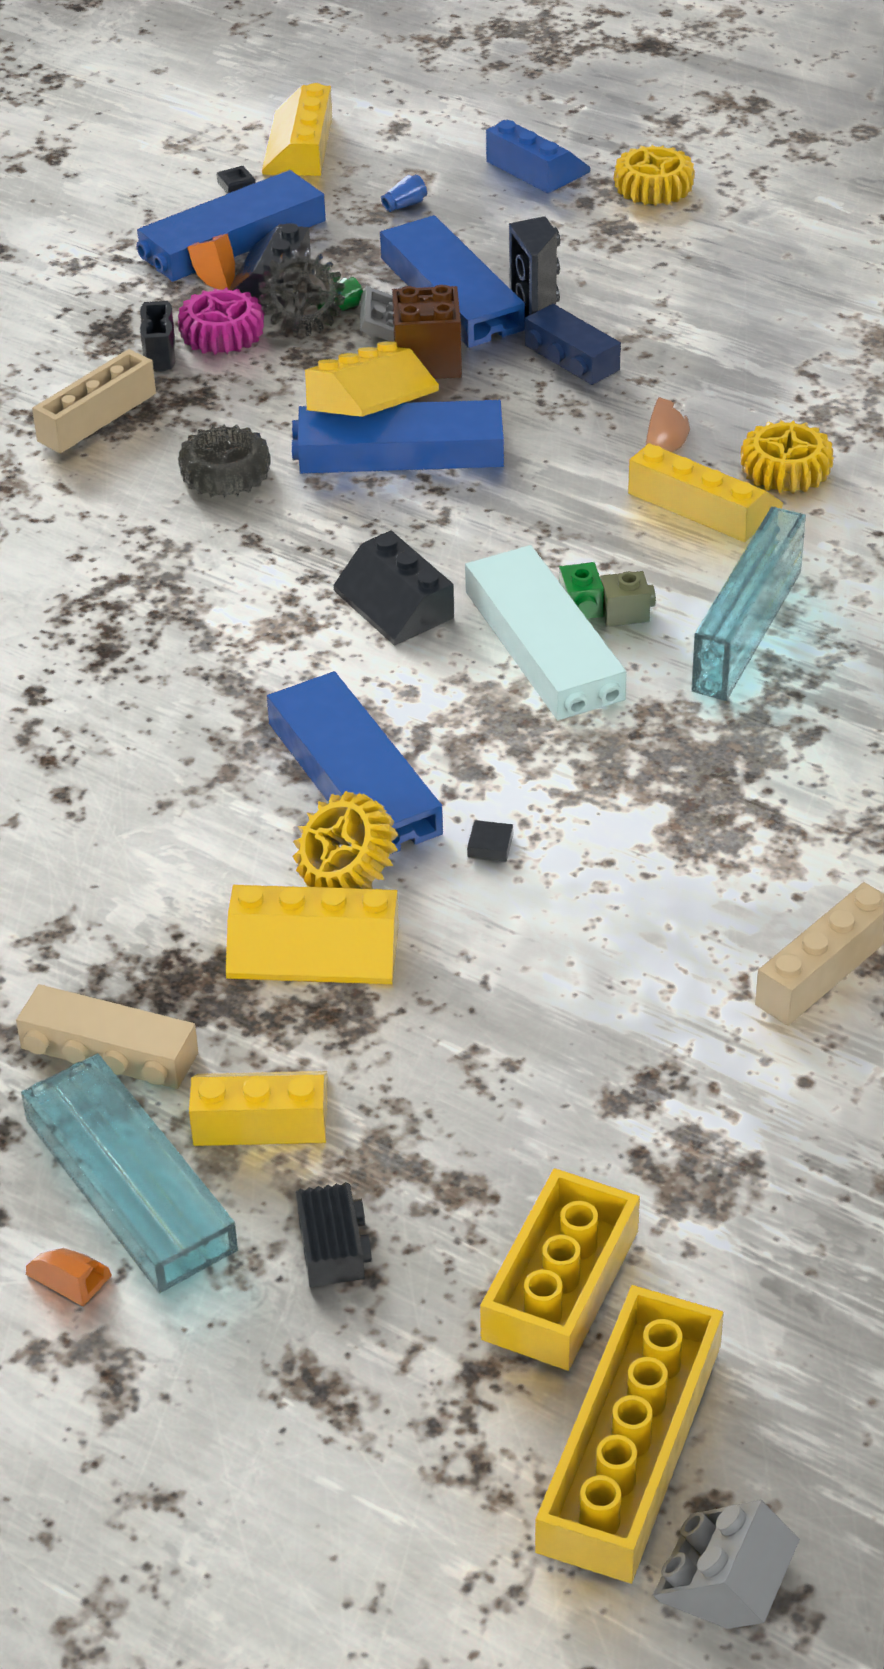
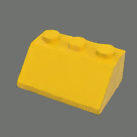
M327 1071L206 1073L194 1075L191 1077L189 1101L193 1146L326 1143Z

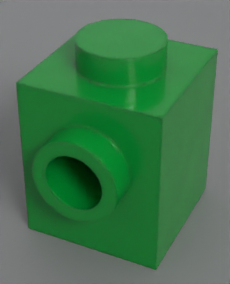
M595 562L559 566V583L587 619L603 617L604 587Z

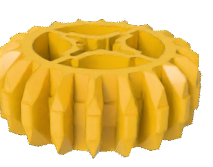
M652 144L651 147L641 145L639 149L631 148L629 152L622 153L621 157L617 159L614 171L617 192L623 195L624 199H632L633 203L642 202L644 205L654 204L657 206L660 203L669 205L670 201L679 202L680 198L687 197L688 192L692 191L695 179L694 163L691 162V157L685 155L683 151H676L674 147L665 148L664 145L655 147Z
M780 420L779 423L775 424L769 421L765 427L756 426L754 431L747 433V438L743 440L740 454L742 471L746 472V479L754 480V486L764 485L766 491L771 489L778 490L779 494L782 491H790L794 494L796 490L807 492L809 487L818 488L820 482L827 480L834 460L832 442L828 441V435L820 433L818 427L809 428L808 423L797 424L794 420L791 423H785Z
M345 791L342 797L331 794L329 804L318 801V811L316 813L306 812L309 821L306 826H298L302 836L293 841L299 850L292 857L298 864L296 871L304 879L308 887L373 889L372 882L375 879L384 880L381 872L385 866H393L388 857L390 854L398 851L395 844L392 843L398 834L392 827L395 821L391 815L386 813L383 805L376 800L373 801V799L365 794L358 793L356 795L353 792Z

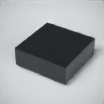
M243 165L216 173L218 184L227 194L256 183L255 178Z
M474 820L467 846V857L507 862L513 838V824Z

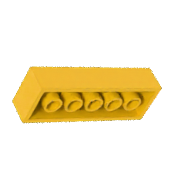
M631 1285L536 1516L535 1553L632 1584L720 1350L724 1311Z

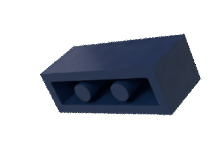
M554 303L525 318V346L590 385H594L620 370L621 342Z

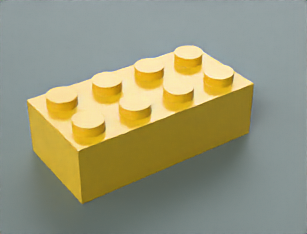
M553 1168L480 1305L481 1340L569 1371L638 1233L640 1196Z

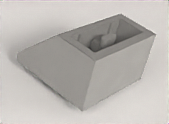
M762 1500L690 1514L681 1527V1535L671 1557L662 1567V1576L653 1596L663 1604L726 1629L764 1623L800 1539Z

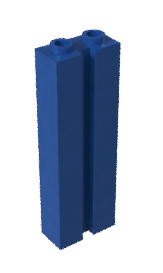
M288 170L138 228L137 252L143 260L155 266L159 273H162L174 282L196 273L188 252V246L197 242L213 240L212 237L228 233L234 257L249 252L256 243L279 224L293 223L302 227H312L326 221L324 193L303 178Z
M435 215L380 231L381 259L407 286L416 288L434 287L436 285L457 286L461 318V341L468 348L490 342L491 334L493 333L506 337L525 331V303Z
M501 400L402 403L363 417L309 411L307 406H299L298 420H292V460H299L300 474L504 467Z
M335 671L267 695L269 725L328 803L331 794L342 797L345 791L353 792L356 795L358 793L365 794L373 799V801L379 802L384 806L386 813L391 815L395 821L392 827L398 836L392 843L395 844L398 851H401V843L412 840L417 845L443 835L442 804Z

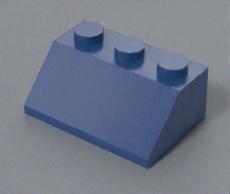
M502 120L498 124L486 129V162L547 194L590 173V166L573 153L557 145L555 142L523 128L514 121Z

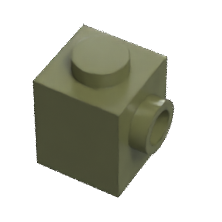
M627 571L600 576L604 587L603 617L607 627L650 622V607L656 605L654 586L648 585L643 571Z

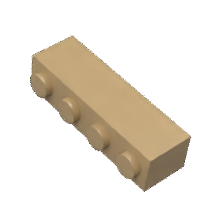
M128 349L32 407L37 441L58 453H62L155 395L153 361Z
M865 882L861 883L760 967L757 975L755 1005L789 1026L884 944V893Z
M41 984L37 985L16 1019L21 1049L29 1050L34 1054H44L67 1060L77 1065L82 1064L106 1070L115 1075H125L144 1080L153 1085H163L179 1089L199 1053L195 1023Z

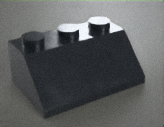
M546 216L509 223V288L525 303V318L553 303L556 305V302L560 300V292L556 284L557 275L560 274V263L557 258V247L560 246L561 242L560 234Z
M293 223L277 225L251 248L229 290L240 289L241 293H250L251 297L258 299V303L262 307L286 309L311 261L309 227H302Z
M392 530L361 543L333 585L334 591L394 646L454 619V584Z

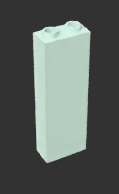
M532 545L465 563L467 595L557 721L626 700L627 671Z

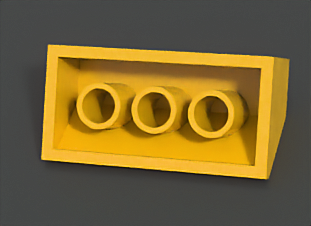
M320 83L302 85L275 111L262 167V175H278L291 170L297 175L321 176L332 122L331 86H324Z
M391 341L377 343V348H359L358 354L338 355V360L318 361V366L305 370L306 405L309 411L363 417L439 391V384L410 348L397 347V343Z
M648 443L629 459L628 494L742 542H746L783 508V502L769 492L755 487L748 482L723 474L718 470L701 465L689 458L667 451L660 446Z
M233 885L227 919L226 979L393 984L399 930L398 890Z

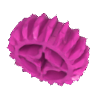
M226 287L224 290L214 288L213 291L209 292L202 290L201 295H191V299L183 301V306L179 308L178 331L184 340V344L191 345L192 350L201 349L203 354L213 352L214 355H217L220 352H225L228 355L230 351L240 352L242 347L250 348L252 343L258 342L259 336L263 334L264 312L262 306L258 303L257 298L251 297L248 292L241 293L240 289L230 291Z

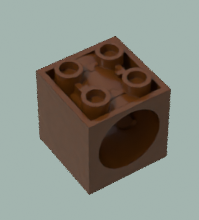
M436 285L424 288L405 286L401 289H392L394 342L397 343V347L410 348L434 379L462 378L461 318L457 286Z

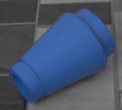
M407 175L386 194L381 196V202L388 212L421 203L428 193L426 185L419 175Z

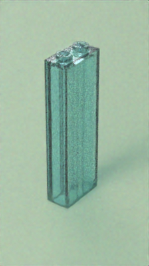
M773 506L770 508L694 633L691 692L724 701L728 700L801 574L806 523L805 514Z
M98 1053L21 1091L26 1121L158 1293L169 1289L238 1251L235 1221Z

